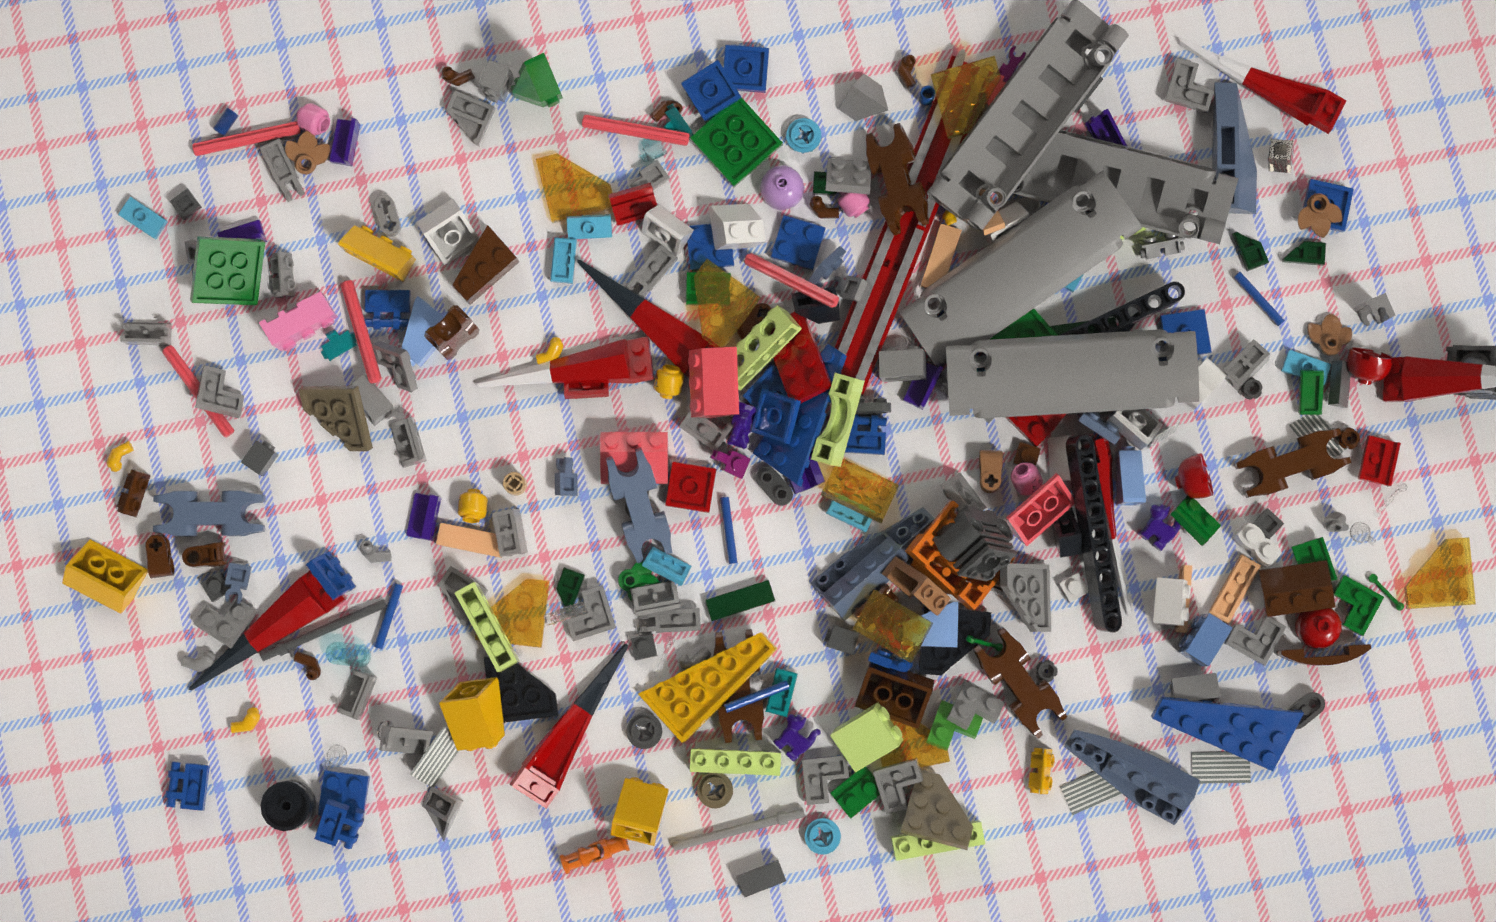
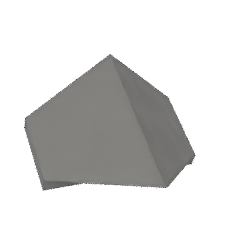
M863 74L852 85L839 110L856 122L888 111L882 85Z
M431 786L422 807L427 810L440 836L445 841L463 800Z

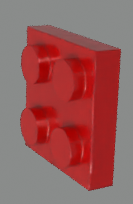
M672 462L665 506L710 513L717 469Z

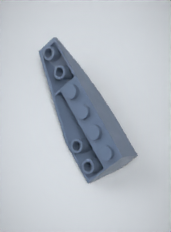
M1215 82L1212 169L1216 170L1214 180L1217 181L1219 173L1239 178L1229 213L1256 214L1257 168L1237 83Z
M922 507L843 554L811 582L812 586L845 621L856 611V607L860 608L881 589L880 586L884 587L889 582L882 573L895 556L905 563L910 559L911 556L905 550L918 534L925 532L935 518Z
M1075 729L1064 745L1066 749L1134 804L1173 825L1177 823L1195 798L1200 782L1199 779L1140 749L1116 740Z

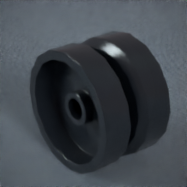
M287 780L277 782L264 793L260 804L261 814L266 823L276 830L290 831L298 829L307 824L313 817L316 808L315 795L311 788L301 781ZM286 802H289L291 805L289 810L287 809L288 805L285 804Z

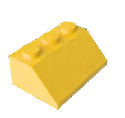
M354 225L339 241L338 245L346 253L404 282L416 260L411 255L412 251L402 245L400 248L392 245V240L383 235L380 238L372 235L374 231L364 225L361 228Z
M90 539L65 566L62 584L121 614L133 601L148 573V569Z

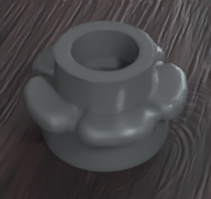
M1250 378L1240 390L1246 399H1257L1262 394V384L1260 381Z
M1050 660L1041 661L1036 666V676L1039 680L1051 682L1058 673L1057 667Z

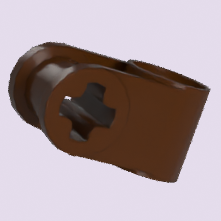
M759 303L730 321L741 340L751 332V329L756 324H759L764 319L763 317L758 318L760 315L759 311L763 310L766 312L771 310L768 304Z
M163 535L150 536L145 545L150 578L173 576L174 562L169 539ZM157 541L162 542V546L154 548V544Z
M218 542L189 547L184 550L182 560L185 565L193 568L228 565L224 555L226 543ZM197 551L199 560L196 563H191L189 556L192 552Z

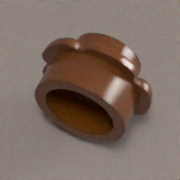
M1346 428L1338 436L1339 445L1344 449H1354L1360 441V436L1353 428Z

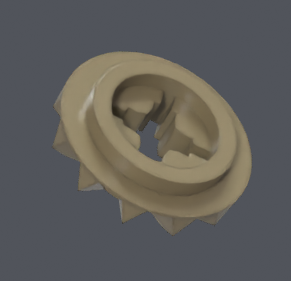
M709 773L700 780L697 794L705 806L714 809L721 808L731 800L733 786L730 779L724 774ZM709 782L715 786L724 785L719 790L721 799L715 794L707 796L711 791Z

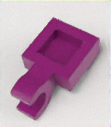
M1016 46L1011 47L1009 51V63L1007 65L1003 63L997 72L998 76H1004L1003 82L1006 83L1026 56L1025 52L1020 57L1014 56L1013 52Z
M713 450L710 456L711 459L723 463L720 470L740 479H743L751 458L733 450H728L727 454Z

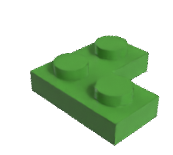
M941 700L926 743L947 751L954 731L975 739L983 718L975 714L968 729L965 730L947 720L953 704Z

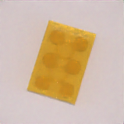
M843 459L841 467L834 466L821 495L882 523L899 485Z
M874 589L853 629L912 663L933 622Z

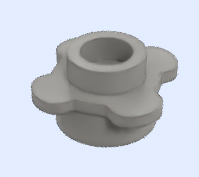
M1332 512L1324 518V522L1327 524L1326 529L1329 532L1347 531L1349 529V525L1346 524V516L1340 512Z

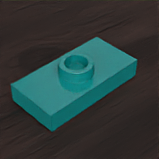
M776 668L772 685L786 680L789 689L769 696L765 712L787 717L798 673Z

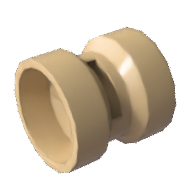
M511 472L505 476L503 486L509 494L518 496L526 491L527 481L520 473Z

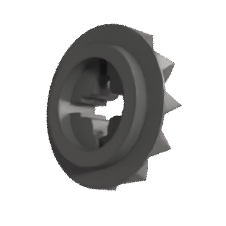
M637 714L627 725V737L631 744L637 748H652L662 737L661 722L652 714ZM650 722L648 730L653 737L645 735L640 740L641 731L638 730L639 728L636 725L644 727Z

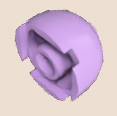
M781 165L767 171L762 178L760 190L767 205L773 209L783 211L796 206L800 202L804 192L803 179L792 167Z

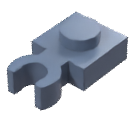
M229 563L225 586L231 588L225 593L226 602L229 601V597L232 594L238 596L237 604L242 602V592L240 589L247 590L251 566Z

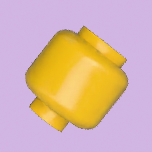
M663 365V368H659L656 371L654 390L660 393V397L672 399L673 396H677L682 392L684 374L680 371V368L674 365Z
M468 489L467 492L462 493L459 497L458 515L464 522L479 523L486 516L487 497L481 494V491L478 489Z

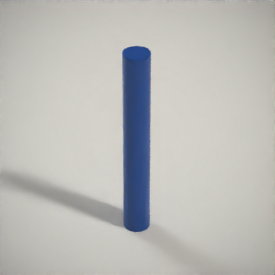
M1241 272L1234 276L1236 281L1277 326L1285 321Z
M729 497L720 498L728 561L729 564H735L738 561Z
M394 584L374 644L376 648L383 649L403 585Z
M785 680L724 704L725 711L728 713L789 689L788 682Z

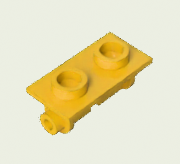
M1034 748V752H1031L1030 768H1038V773L1030 772L1028 788H1030V793L1039 794L1040 789V794H1048L1049 790H1051L1053 781L1052 777H1050V771L1055 762L1054 754H1052L1053 749H1044L1043 753V748Z

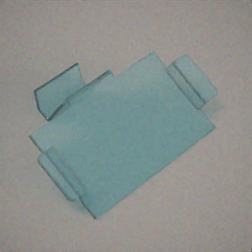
M650 139L640 141L644 147L642 148L644 154L640 155L644 162L649 161L647 155H649L651 160L667 154L660 141Z

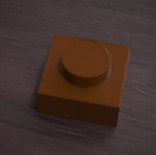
M1019 442L1013 464L1032 463L1036 466L1041 448Z

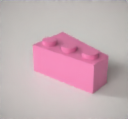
M320 291L296 303V307L286 313L284 310L278 312L276 319L268 323L264 319L259 324L274 347L280 351H288L297 345L296 342L302 338L306 340L314 336L317 329L331 326L334 323V319L338 316L326 296Z

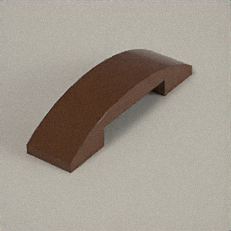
M1371 644L1343 646L1344 655L1304 658V649L1279 650L1276 653L1277 656L1298 664L1313 666L1335 665L1360 657L1371 649Z

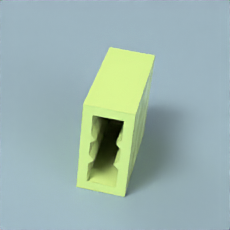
M879 702L836 727L830 735L855 772L896 749L903 741L901 730L898 726H894L889 719L888 711L881 707Z

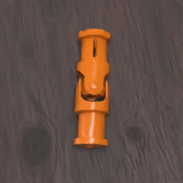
M613 837L607 840L604 838L587 846L588 849L580 847L571 854L560 855V860L565 873L569 874L573 869L581 866L584 868L588 867L591 862L598 863L604 861L620 851H630L627 839ZM597 844H601V846L603 847L604 856L602 858L601 850L598 848Z

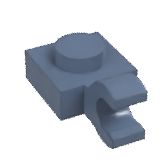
M557 458L556 467L559 473H555V495L578 496L577 473H572L573 458Z

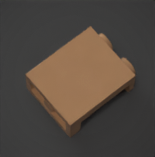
M896 556L882 573L905 595L910 598L912 596L916 597L936 616L941 613L951 600L927 576Z

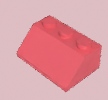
M737 347L690 350L688 364L690 372L691 417L715 418L739 414Z
M601 432V484H609L606 458L612 456L616 467L620 471L630 472L637 466L635 449L642 448L647 461L651 465L656 484H668V432Z
M1056 473L1004 520L1007 522L1012 534L1028 546L1074 505V498Z

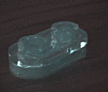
M333 642L326 649L327 660L337 665L364 667L370 662L372 656L370 649L360 644ZM337 649H340L342 651V655L340 657L335 656V651ZM358 652H363L364 658L362 660L357 659Z

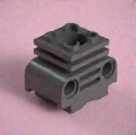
M1453 345V347H1446L1448 352L1447 361L1496 366V346ZM1496 387L1453 395H1461L1470 399L1496 400Z
M966 505L958 512L954 519L955 524L949 523L936 532L937 536L933 538L941 555L951 562H956L953 566L955 569H959L957 574L962 577L983 581L991 580L1002 567L1007 566L1011 559L1017 555L1016 550H1011L1013 545L1009 542L1013 539V534L1007 522L999 519L994 511H982L973 506Z

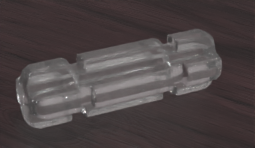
M578 602L544 615L545 623L549 626L576 617V615L585 614L587 612L584 602Z

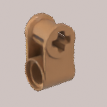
M980 450L979 452L980 487L986 493L996 492L1001 485L1003 452L1001 450ZM989 477H992V481L996 482L992 487L985 483Z

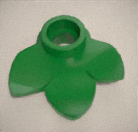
M636 562L631 569L623 570L618 576L619 586L627 591L628 598L631 601L630 588L660 583L654 575H651V570L642 566L643 562ZM629 576L633 578L631 584L626 583V579Z

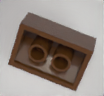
M1327 560L1259 570L1267 617L1336 607Z
M869 662L854 707L866 710L879 702L881 707L888 711L889 719L919 729L933 691L935 680L911 671L900 672Z

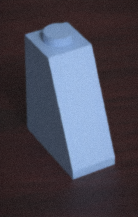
M419 296L414 301L402 349L407 350L412 366L417 364L422 367L436 350L424 337L425 331L430 326L433 327L438 324L444 317Z
M1132 446L1122 447V451L1116 452L1117 506H1136L1146 503L1141 450H1135V447Z
M958 602L947 604L938 616L928 612L902 623V627H898V641H902V646L957 647Z

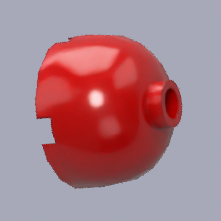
M1352 347V349H1349L1347 367L1349 372L1358 378L1359 383L1371 385L1372 381H1381L1389 374L1394 357L1383 352L1380 355L1371 349Z
M1202 453L1183 460L1178 468L1179 475L1175 476L1178 489L1182 488L1190 498H1207L1214 494L1210 474L1208 475L1207 464Z
M1332 608L1301 612L1295 621V632L1298 639L1313 649H1323L1331 646L1339 638L1342 631L1340 617Z

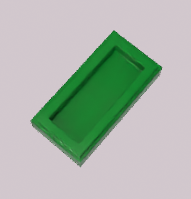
M1300 370L1299 415H1322L1323 370Z

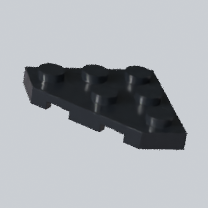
M924 606L923 614L931 612L927 607ZM958 609L957 647L921 646L919 674L942 676L978 644L968 642L966 640L967 635L980 640L987 638L990 635L992 612Z
M484 657L486 678L497 677L499 680L503 723L559 716L556 693L525 668L516 663L502 672H497L490 658Z

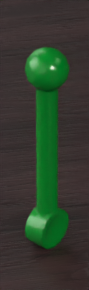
M1376 574L1369 575V582L1375 583L1395 604V608L1398 611H1402L1404 604L1398 602L1378 581Z
M970 635L966 637V640L970 643L992 647L998 652L1003 649V644L1001 643L994 644L976 639Z

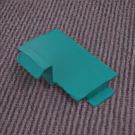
M673 104L667 106L669 110L665 113L670 121L664 125V128L688 133L690 137L693 136L692 130Z
M333 329L326 334L330 341L321 346L323 349L321 353L324 359L328 358L329 361L357 346L355 333L350 334L348 330L339 335Z

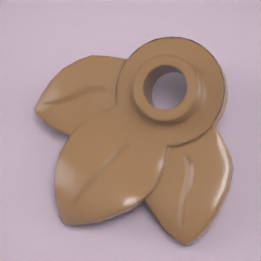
M307 130L300 136L297 143L287 141L285 152L287 157L294 161L296 170L306 175L312 173L317 165L327 160L330 153V145H318L315 135ZM307 159L310 162V165L308 167H304L302 165V160Z
M1320 193L1312 195L1307 201V207L1303 208L1298 215L1299 229L1302 230L1311 226L1312 231L1321 238L1328 234L1331 222L1337 223L1342 221L1340 208L1329 203L1328 198ZM1315 201L1321 203L1320 209L1315 208Z
M1334 314L1327 315L1321 325L1308 324L1309 338L1312 342L1318 344L1322 353L1327 356L1338 354L1342 346L1348 344L1352 338V329L1341 327L1339 318ZM1328 342L1334 343L1335 346H1329Z

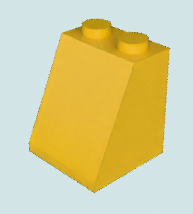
M497 677L459 682L439 702L457 751H473L484 747L492 749L505 736L499 680Z
M636 777L625 778L612 820L611 835L655 846L669 789L659 783H644L643 780Z

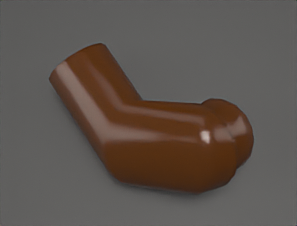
M913 55L904 56L897 70L907 89L916 84L911 75L913 66L916 63Z
M447 66L441 72L442 78L455 86H460L475 79L471 68L458 73Z
M662 101L650 114V117L655 122H658L666 115L665 112L669 110L667 106L671 104L676 107L679 113L682 112L683 108L678 101Z
M813 196L811 198L810 208L818 218L839 219V208H827L820 196Z
M296 652L294 662L305 665L306 677L309 680H316L321 674L318 660L308 654Z

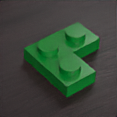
M1343 575L1333 592L1336 598L1351 605L1342 626L1360 636H1364L1384 596Z

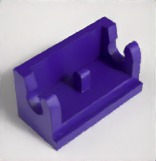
M1108 109L1102 111L1096 117L1092 116L1085 123L1092 138L1127 146Z

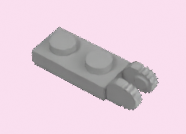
M280 138L259 147L277 186L281 188L288 202L292 201V195L286 187V184L291 182L294 183L297 193L300 196L304 195L305 192L298 180L299 177L291 160L286 155Z
M662 244L659 245L635 273L632 281L626 288L633 291L637 283H639L644 288L637 295L644 298L678 258Z
M700 608L672 609L638 616L640 619L655 617L656 626L638 627V632L656 631V633L701 630Z

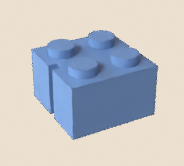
M1207 613L1196 616L1190 624L1192 630L1188 636L1185 634L1178 644L1180 647L1178 652L1199 666H1210L1232 630L1231 626L1212 614Z

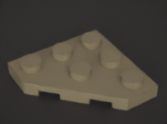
M303 386L298 389L303 410L309 416L314 415L321 421L320 425L332 436L336 435L344 442L343 446L349 451H369L373 448L358 386Z
M921 770L923 782L915 783L913 786L901 833L968 850L973 825L941 775Z

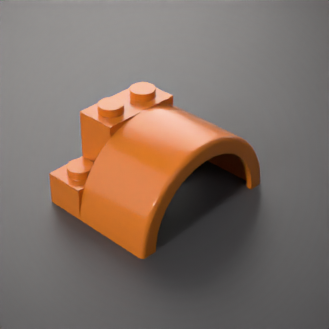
M949 501L925 532L915 537L905 552L914 559L910 564L913 568L927 576L943 592L953 595L967 609L975 610L1000 579V570L994 578L988 581L958 576L957 572L959 569H955L953 566L956 562H951L941 555L933 538L937 536L936 532L949 523L955 524L954 519L957 516L955 508L959 507L955 501Z

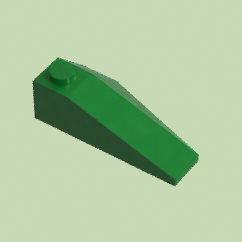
M541 53L523 62L518 72L520 77L515 78V85H512L510 88L514 98L543 108L546 106L553 107L560 103V99H563L545 54Z

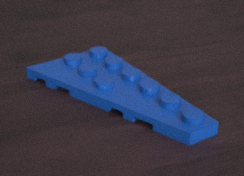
M827 343L820 354L832 382L835 373L841 374L847 356ZM830 389L800 404L790 444L764 436L753 452L758 458L800 487L803 483L802 476L804 470L808 468L810 463L808 458L812 448L815 446L817 437L820 435L826 417L825 410L828 402L831 403Z
M1161 696L1151 717L1167 726L1274 771L1304 712L1295 709L1291 711L1275 707L1271 709L1255 705L1212 703L1211 701L1199 702Z

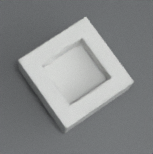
M1079 572L1058 584L1069 603L1088 593V588Z

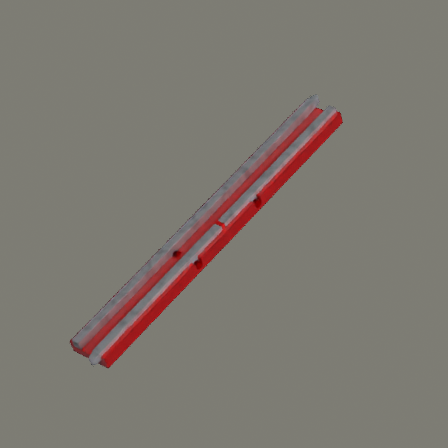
M964 49L960 50L957 56L952 55L915 146L916 161L907 166L912 185L921 182L928 201L929 224L922 226L915 212H907L900 219L901 234L894 236L889 229L887 221H885L862 278L868 282L860 302L853 301L835 345L837 350L847 356L841 374L865 381L861 393L862 396L939 207V204L927 195V191L938 177H942L940 175L941 169L967 136L993 72L985 66L977 67L965 62L966 52Z

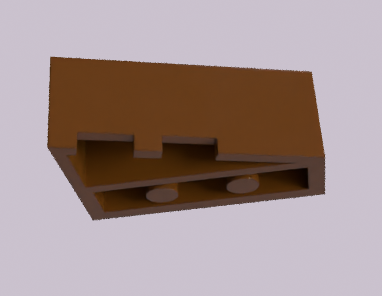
M487 225L452 285L467 303L471 305L517 265L519 260Z

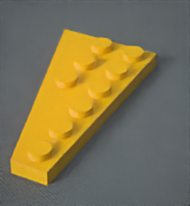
M760 632L638 693V695L680 742L685 743L778 648L763 632Z

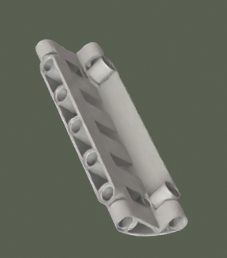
M1072 0L1061 14V17H1057L1050 24L940 171L942 177L936 179L927 191V195L962 221L982 231L997 210L1006 203L1110 65L1114 55L1128 38L1129 34L1117 24L1108 25L1078 0ZM1087 48L1089 50L1092 49L1088 55L1085 54ZM1098 51H1101L1104 54V62H1100L1098 60ZM981 189L985 190L982 196L979 195ZM992 192L998 195V202L996 204L990 201Z
M1060 130L1022 180V185L1018 186L1013 192L1017 195L1050 203L1071 187L1085 184L1086 181L1103 170L1142 227L1220 245L1239 178L1219 173L1216 181L1214 180L1216 170L1206 166ZM1084 194L1079 195L1076 199V202L1081 201L1084 197ZM1091 207L1085 212L1091 213L1094 209ZM1190 210H1195L1198 212V215L1189 214ZM1192 222L1196 229L1188 231L1184 228V223Z
M1102 170L1086 181L1085 184L1071 187L927 287L921 293L918 300L913 301L899 312L937 367L943 366L947 363L946 346H968L975 341L990 339L1118 251L1123 245L1120 236L1122 235L1126 240L1142 229V226ZM1084 194L1083 199L1076 202L1077 197ZM1091 207L1094 209L1089 214L1085 213V211ZM931 298H937L934 303L928 304ZM944 310L945 313L942 316L938 317L936 315L940 311Z
M1143 330L979 340L968 346H946L950 416L970 415V409H973V415L977 418H998L1168 408L1174 405L1175 397H1177L1178 403L1199 402V371L1195 331L1168 333L1165 330ZM1159 341H1166L1162 346L1156 345ZM981 351L984 352L985 355L979 357L976 356L975 353ZM1158 357H1167V360L1159 361ZM977 368H985V371L977 372Z

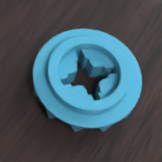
M807 118L793 121L786 133L788 145L794 151L801 152L802 154L812 152L819 146L821 141V130L817 123ZM799 128L804 133H810L807 137L808 144L803 139H798L800 136Z
M819 818L807 826L805 842L814 853L821 855L829 854L840 843V830L832 820ZM818 827H820V829L823 830L824 833L832 831V833H830L829 836L826 837V842L828 845H825V843L822 840H813L819 835Z

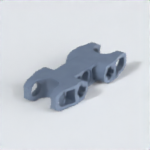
M642 448L635 449L637 466L630 472L620 471L616 467L612 456L606 458L608 481L614 501L625 498L632 520L621 524L627 545L631 549L637 563L644 562L641 548L643 543L649 539L660 541L666 555L672 553L671 532L665 512L661 511L653 514L647 491L656 489L657 485L651 465L647 461Z
M173 491L153 496V502L169 504L174 513L173 518L167 524L153 525V532L170 534L177 537L197 536V526L221 525V536H247L265 532V525L250 524L245 517V511L249 505L266 502L265 495L244 491H222V502H198V492Z

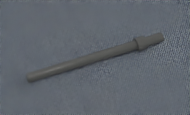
M384 599L287 642L283 640L275 644V647L260 653L261 659L266 661L277 655L283 656L297 646L386 608V602Z

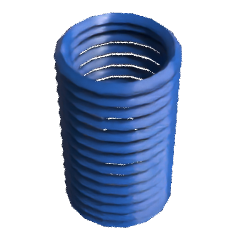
M924 86L921 89L919 101L922 105L928 106L933 102L935 96L934 88ZM929 93L931 98H925L922 94Z
M226 108L225 113L222 114L213 127L215 131L223 136H226L225 134L230 130L229 128L232 127L239 117L229 108Z

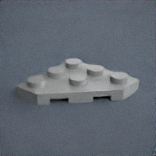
M1009 563L1007 566L1000 569V586L1029 631L1051 632L1049 565Z

